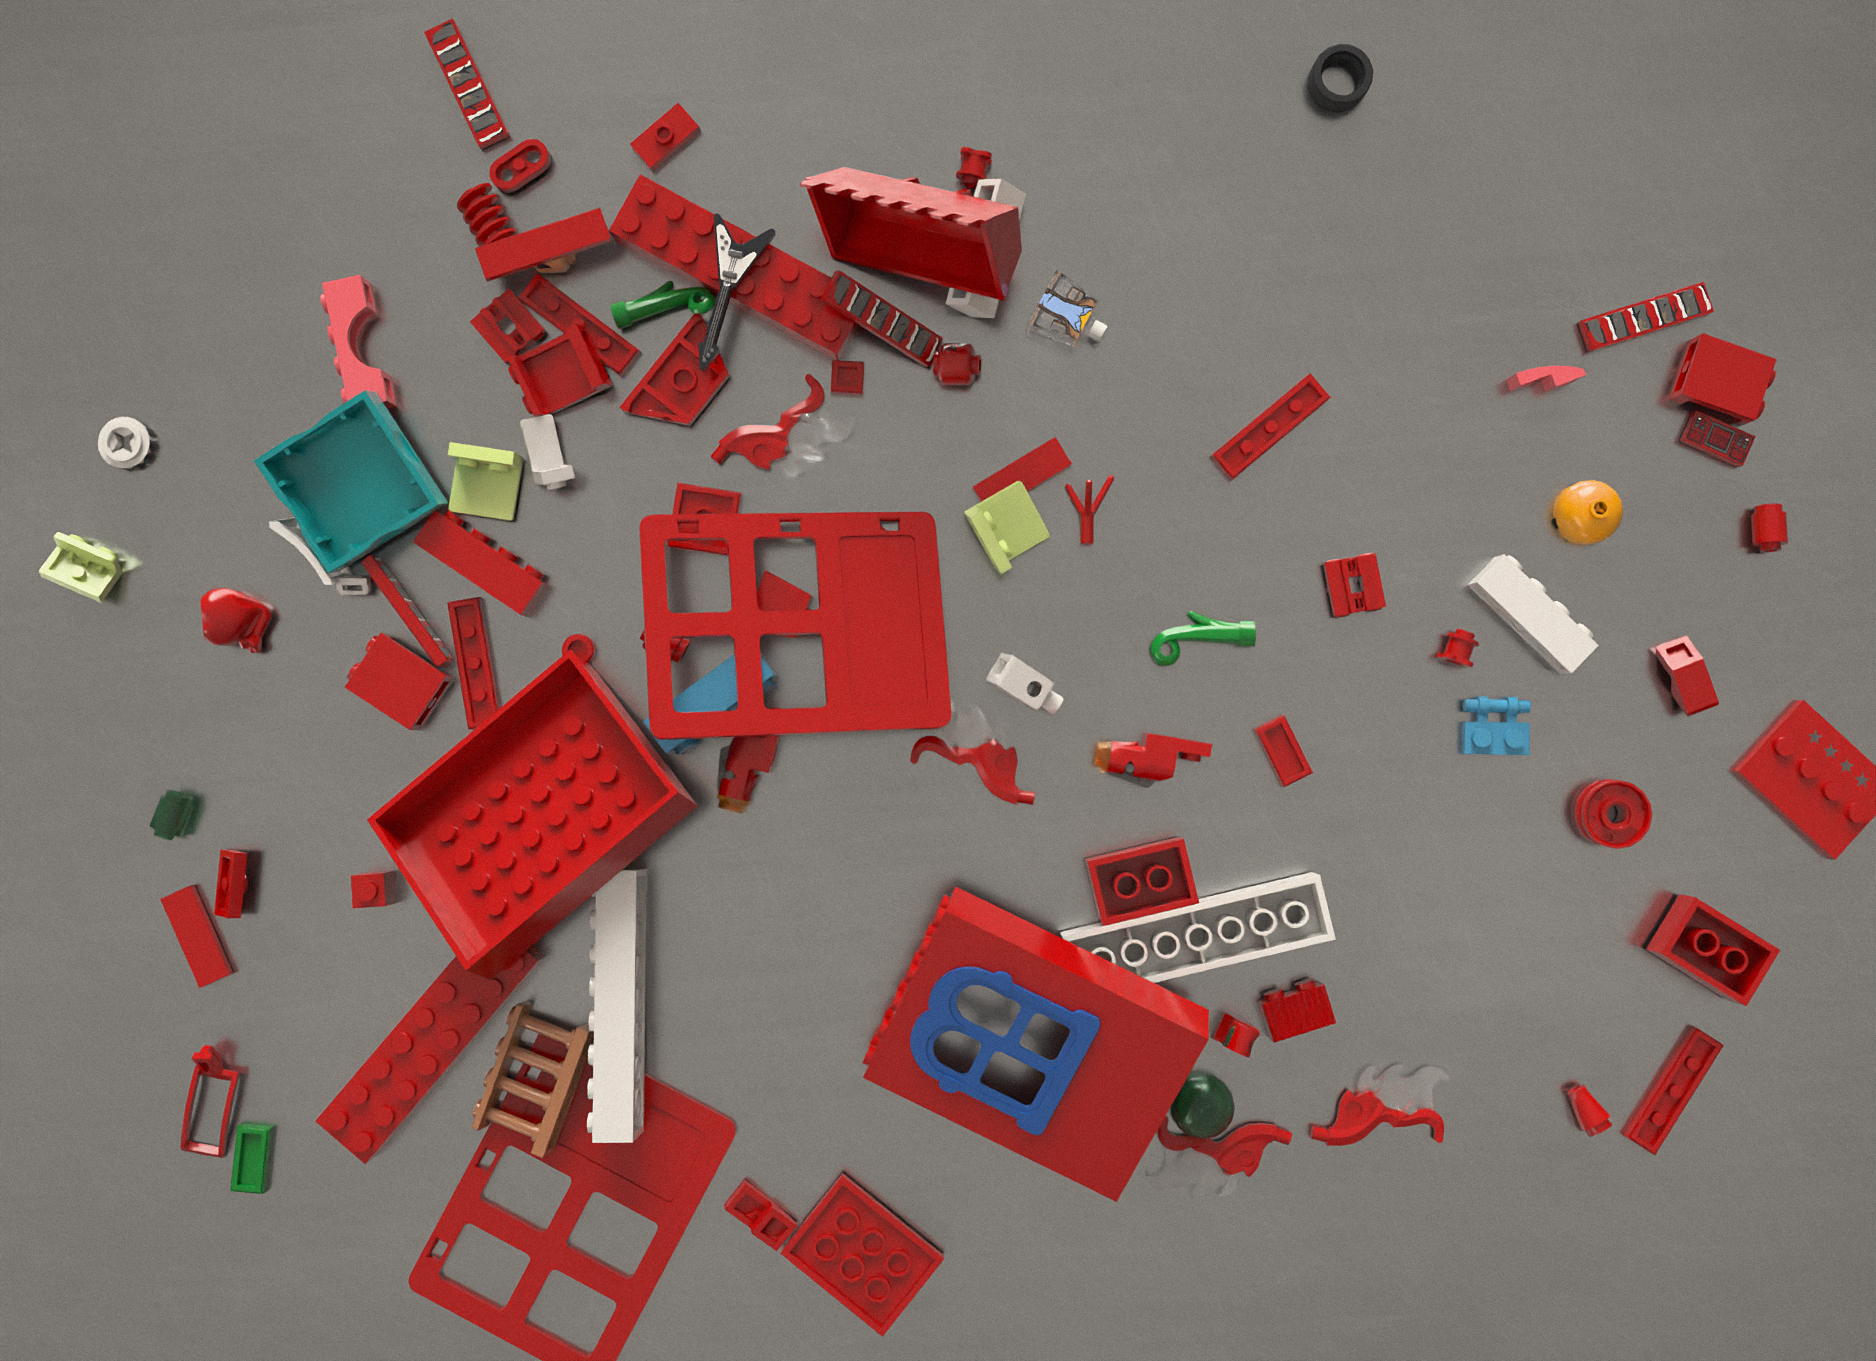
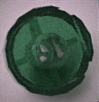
M1196 1071L1188 1075L1169 1111L1171 1118L1181 1131L1194 1138L1209 1139L1217 1137L1228 1128L1233 1120L1235 1104L1231 1090L1221 1078L1210 1072Z

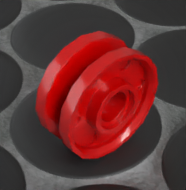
M1613 779L1598 780L1586 786L1577 797L1573 811L1575 824L1585 838L1594 844L1615 849L1631 847L1642 840L1650 829L1652 820L1651 804L1645 793L1633 783ZM1614 805L1617 808L1618 815L1611 822L1608 819L1607 813L1610 807Z

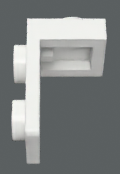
M547 414L521 420L520 426L534 484L546 485L547 490L567 486L565 480L573 479L575 475L572 465H564L553 416Z

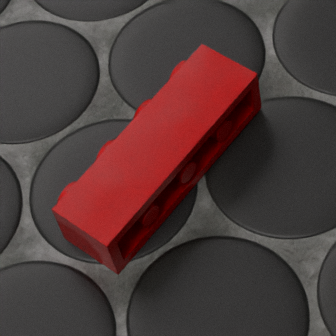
M434 510L413 543L518 614L528 617L549 587L547 583L541 580L544 574L529 564L526 568L515 562L517 556L502 546L499 550L493 548L488 544L491 540L490 537L476 528L472 532L461 526L464 520L451 511L447 510L443 514Z

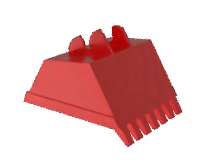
M847 167L804 178L803 182H800L801 187L807 188L832 258L1005 301L1009 293L1008 286L1022 252L1018 207L973 197L971 190L968 189L951 192L921 185L916 177L899 180Z

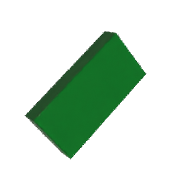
M246 1123L237 1125L230 1191L255 1194L267 1192L274 1126Z

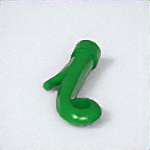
M668 281L647 295L629 302L622 300L612 303L610 308L617 328L621 329L633 325V322L687 303L692 313L705 314L714 307L716 297L713 292L704 287L671 290L674 287V283Z
M1190 611L1188 613L1189 618L1199 624L1174 627L1161 632L1151 644V655L1158 664L1168 666L1174 664L1180 657V647L1177 641L1239 644V647H1255V621L1224 622ZM1165 643L1173 651L1169 656H1164L1160 651L1161 646Z

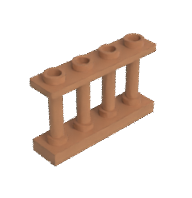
M525 1001L514 1006L508 1014L506 1024L509 1027L505 1037H502L497 1044L495 1055L498 1057L494 1068L488 1071L484 1079L483 1085L486 1089L483 1098L478 1100L473 1109L472 1117L475 1119L472 1128L481 1130L489 1126L492 1121L529 1136L531 1141L534 1142L531 1153L544 1158L553 1153L588 1059L589 1046L594 1043V1031H589V1024H585L570 1032L532 1017L530 1013L533 1003ZM524 1029H529L566 1044V1048L569 1050L565 1061L562 1060L559 1063L519 1047ZM513 1059L554 1075V1079L557 1080L554 1091L547 1094L508 1078L507 1075ZM502 1090L543 1106V1110L546 1113L542 1123L536 1125L496 1109Z

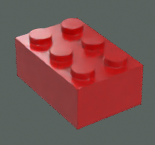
M1175 837L1084 859L1099 923L1102 926L1199 903L1184 838Z
M1682 894L1678 895L1646 950L1728 1001L1743 1006L1748 1005L1780 952V949L1698 898Z

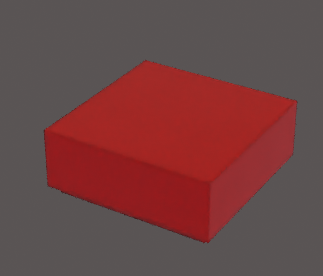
M832 360L831 394L863 396L865 363L861 361Z

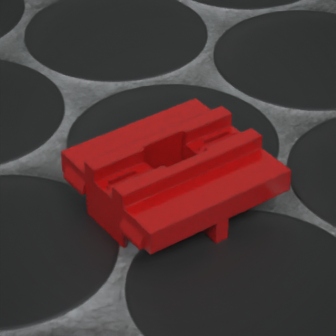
M509 288L498 298L495 297L492 300L493 302L486 308L483 307L480 313L470 321L506 364L509 363L508 357L524 354L546 332ZM511 319L516 325V329L508 335L500 327Z
M1365 553L1356 557L1328 560L1323 563L1328 586L1326 590L1330 596L1334 617L1340 618L1353 613L1369 610L1371 612L1386 607L1376 553ZM1357 577L1360 583V592L1351 593L1348 578Z

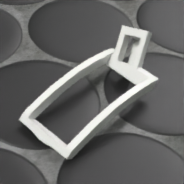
M295 517L269 521V527L283 536L307 558L324 584H336L339 594L366 595L370 592L371 576L353 575L349 566L340 571L341 575L331 577L313 550L297 534L288 529L295 526L300 529ZM345 585H362V590L345 589Z

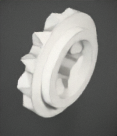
M118 417L109 421L102 428L98 437V449L102 458L108 464L117 468L132 469L133 466L144 463L143 459L145 456L151 453L149 446L152 438L146 430L147 427L130 417ZM119 435L128 439L132 438L130 441L132 452L124 448L120 449L123 443Z

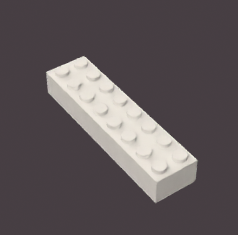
M623 869L592 895V897H596V910L591 911L590 928L595 930V944H591L589 956L590 963L595 964V977H591L589 982V995L594 997V1011L589 1013V1031H594V1045H590L588 1050V1063L593 1065V1078H590L588 1081V1099H593V1112H589L587 1118V1131L592 1133V1143H633L644 1132L647 869Z
M1313 872L1201 898L1198 904L1106 926L1096 923L1060 932L1061 938L1153 983L1336 940L1321 877Z

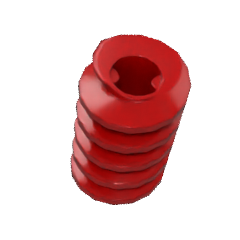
M490 183L479 184L468 189L457 202V209L460 213H463V220L469 225L471 234L476 236L475 242L479 247L516 235L517 233L515 228L505 229L511 222L509 217L499 218L504 213L505 209L503 206L497 205L492 207L499 198L496 194L487 195L492 190Z

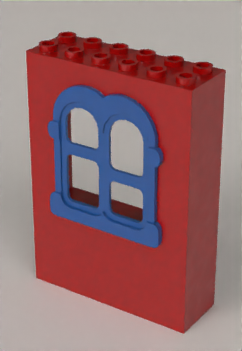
M955 886L950 897L944 894L936 910V915L933 921L930 922L922 938V943L919 949L916 950L908 966L909 969L905 977L902 978L895 992V997L881 1020L882 1023L878 1031L876 1030L868 1046L869 1049L862 1061L863 1064L867 1065L863 1078L1117 1202L1209 1040V1010ZM973 985H980L1019 1003L1020 1011L1005 1036H999L961 1015L957 1007V998L963 989ZM1035 1014H1042L1067 1026L1070 1030L1068 1038L1054 1060L1046 1059L1020 1045V1039ZM948 1031H957L980 1042L981 1048L967 1073H959L938 1061L934 1054L933 1046L939 1035ZM995 1052H1002L1045 1074L1046 1078L1030 1105L1022 1104L982 1084L980 1078Z

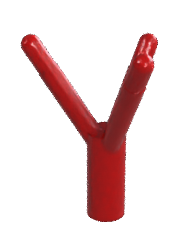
M1112 475L1108 476L1093 504L1092 481H1086L1085 507H1083L1070 484L1065 485L1066 491L1081 516V543H1094V515L1114 481V476Z

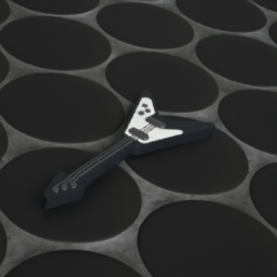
M716 213L714 215L720 288L705 340L698 344L700 369L702 372L707 370L720 352L717 342L732 291L737 288L774 239L776 233L772 228L744 244H738L733 240L720 214Z

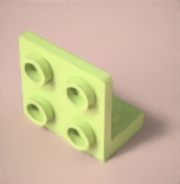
M450 442L448 456L456 460L449 511L512 521L515 514L523 457L512 451Z
M1016 481L964 511L992 565L1001 574L1013 568L1009 560L1050 536L1021 481Z

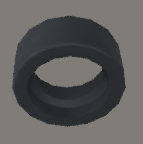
M1336 44L1326 48L1318 55L1309 72L1308 87L1312 98L1329 111L1342 112L1355 107L1362 101L1372 84L1373 67L1371 61L1361 49L1351 44ZM1332 61H1344L1352 65L1359 76L1357 88L1348 95H1337L1329 91L1322 80V71L1327 64Z

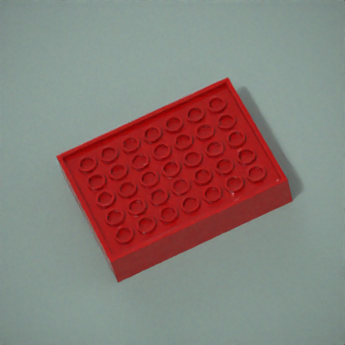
M570 649L369 817L367 821L464 969L470 973L492 980L698 805L593 666Z

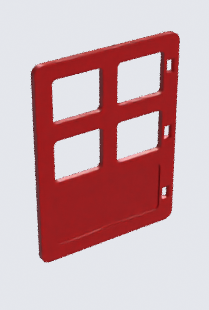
M929 513L648 515L642 519L639 526L649 727L655 738L673 740L939 729L950 722L952 712L936 524L934 518ZM880 521H898V531H881ZM780 522H800L799 532H781ZM698 523V533L679 534L678 524ZM811 539L814 542L819 597L818 609L762 611L758 608L753 546L755 540ZM723 540L727 543L731 593L730 611L705 613H672L669 611L664 544L667 541ZM770 635H819L822 640L826 705L815 708H766L763 700L760 637ZM730 637L733 640L737 690L736 710L682 713L674 710L670 656L671 639Z
M538 1034L530 1049L531 1052L559 1063L562 1060L565 1061L569 1050L566 1048V1044ZM587 1059L553 1153L544 1158L531 1153L534 1145L531 1137L491 1122L408 1279L410 1288L415 1293L542 1361H616L736 1135V1125L730 1118L644 1073V1132L633 1143H592V1133L587 1131V1118L589 1112H593V1099H588V1081L590 1078H593V1065H589ZM525 1063L522 1064L514 1079L515 1081L547 1094L554 1091L557 1083L554 1075L541 1070L537 1079L526 1076L531 1066ZM508 1092L499 1107L501 1111L536 1125L542 1123L546 1113L543 1110V1106ZM507 1146H513L571 1178V1185L546 1230H540L489 1203L482 1197V1193ZM487 1148L496 1154L489 1169L479 1166ZM594 1192L607 1196L655 1222L658 1226L657 1232L633 1276L628 1277L571 1247L568 1243L569 1236ZM466 1224H472L528 1254L530 1257L527 1268L504 1308H499L443 1278L441 1275V1269ZM438 1239L448 1244L441 1259L430 1255ZM553 1270L560 1271L616 1303V1309L591 1354H584L527 1322V1315L550 1272Z

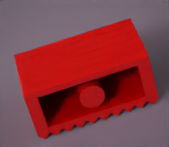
M1306 979L1295 983L1296 989L1283 992V989L1279 988L1264 993L1265 999L1258 1000L1257 1003L1270 1040L1278 1042L1336 1023L1324 984L1321 982L1315 983L1314 979Z

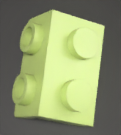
M57 532L53 537L57 547L39 570L41 577L102 603L123 573L117 556L104 547L97 549L88 545L82 538L71 534L67 536Z

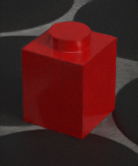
M395 871L367 872L351 875L353 909L382 907L397 903Z

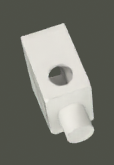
M1001 653L985 679L988 683L1034 710H1038L1041 706L1054 714L1063 702V697L1051 690L1054 685L1053 681L1013 655ZM1032 683L1033 689L1030 693H1027V687Z

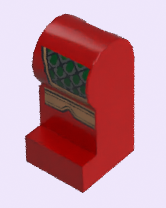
M1223 1011L1211 1038L1222 1043L1224 1047L1249 1058L1252 1046L1257 1037H1259L1260 1032L1254 1025Z

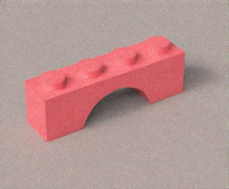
M361 275L322 283L324 294H321V304L325 313L329 314L331 325L327 327L331 343L336 346L337 357H334V364L338 375L342 376L344 388H341L343 403L367 390L375 391L387 409L397 407L390 375L381 369L367 366L363 362L358 350V337L363 325L377 314L370 282Z

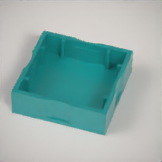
M364 390L326 414L309 430L291 436L253 460L278 499L294 515L302 535L328 574L343 570L429 516L434 510H438L448 504L375 391Z

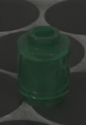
M168 789L165 796L160 797L149 825L155 830L154 835L167 840H174L175 836H183L194 808L191 805L193 797Z

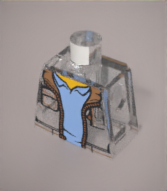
M1056 270L1027 323L1026 331L1075 347L1082 334L1100 342L1108 325L1092 317L1098 304L1097 299L1061 271Z

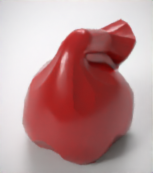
M215 588L202 596L200 600L203 634L206 641L218 646H230L238 642L242 649H248L250 653L262 652V636L272 619V614L267 606L244 593L228 588Z

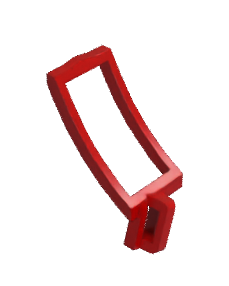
M204 1045L200 1052H194L191 1058L196 1065L185 1106L180 1148L182 1151L224 1158L231 1111L240 1076L239 1072L225 1070L223 1059L212 1045ZM200 1075L231 1081L222 1119L219 1147L189 1141L192 1111Z

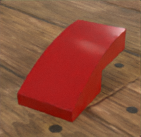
M745 1179L724 1204V1209L747 1225L751 1230V1234L775 1251H778L797 1227V1223Z

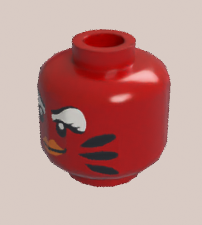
M944 343L940 350L934 353L933 373L934 376L939 377L944 385H970L975 375L981 374L982 358L981 355H976L975 349L971 344Z

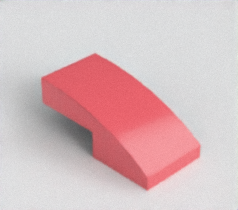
M1545 366L1516 373L1506 381L1510 391L1541 381L1544 391L1548 392L1575 382L1584 377L1586 373L1584 369L1577 367Z

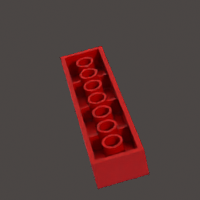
M640 174L609 229L610 234L619 244L691 283L709 289L715 296L718 295L720 284L714 228L715 214ZM723 219L736 243L744 244L756 237ZM771 244L764 250L737 288L732 291L729 301L730 304L834 360L842 359L860 326L820 300L832 277Z
M532 945L492 980L466 971L455 956L315 1122L364 1164L371 1161L382 1151L546 958V955Z

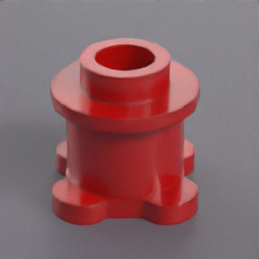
M962 147L960 150L962 164L960 170L956 172V178L961 181L960 184L962 186L976 189L978 180L987 179L985 174L987 167L992 164V153Z
M1456 629L1455 633L1448 632L1447 637H1449L1445 651L1443 653L1438 652L1437 658L1463 668H1472L1474 663L1469 660L1474 647L1479 646V643L1474 640L1475 634L1462 629Z

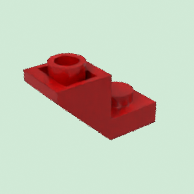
M1687 635L1656 647L1655 655L1672 678L1671 694L1687 717L1719 704L1704 659Z

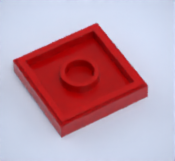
M677 483L672 514H739L742 493ZM698 523L678 524L679 534L698 533ZM723 540L668 541L667 546L670 548L728 557V546Z

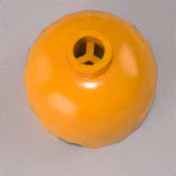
M1588 480L1577 482L1565 488L1556 498L1552 512L1553 519L1556 518V524L1559 527L1557 530L1560 535L1571 543L1585 546L1600 543L1615 533L1621 525L1623 506L1617 492L1608 484Z

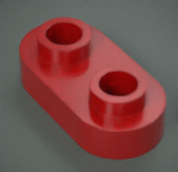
M537 139L525 140L492 163L489 170L490 179L500 191L506 193L514 192L547 170L551 162L550 153L541 141ZM533 155L540 156L539 161L536 163H530V158ZM506 173H513V178L510 181L503 180Z

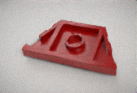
M693 314L619 408L622 411L691 426L730 377L720 353H718L705 372H702L700 369L698 344L699 342H704L708 329L701 314Z

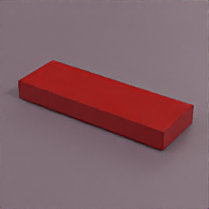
M1056 437L972 488L980 502L1016 481H1021L1027 492L1070 467L1072 463Z
M195 885L187 886L161 898V903L199 988L233 974Z

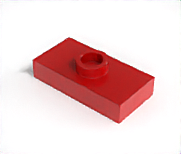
M677 103L632 141L630 146L653 172L701 130L684 108Z
M220 850L215 915L228 919L241 918L243 894L246 892L248 885L247 876L245 875L247 853Z

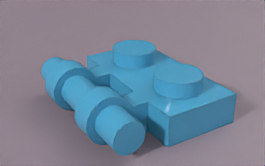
M1488 696L1463 699V711L1474 712V722H1461V754L1530 755V723H1517L1518 713H1530V700H1518L1517 697H1505L1504 700L1489 699ZM1488 713H1503V722H1488Z

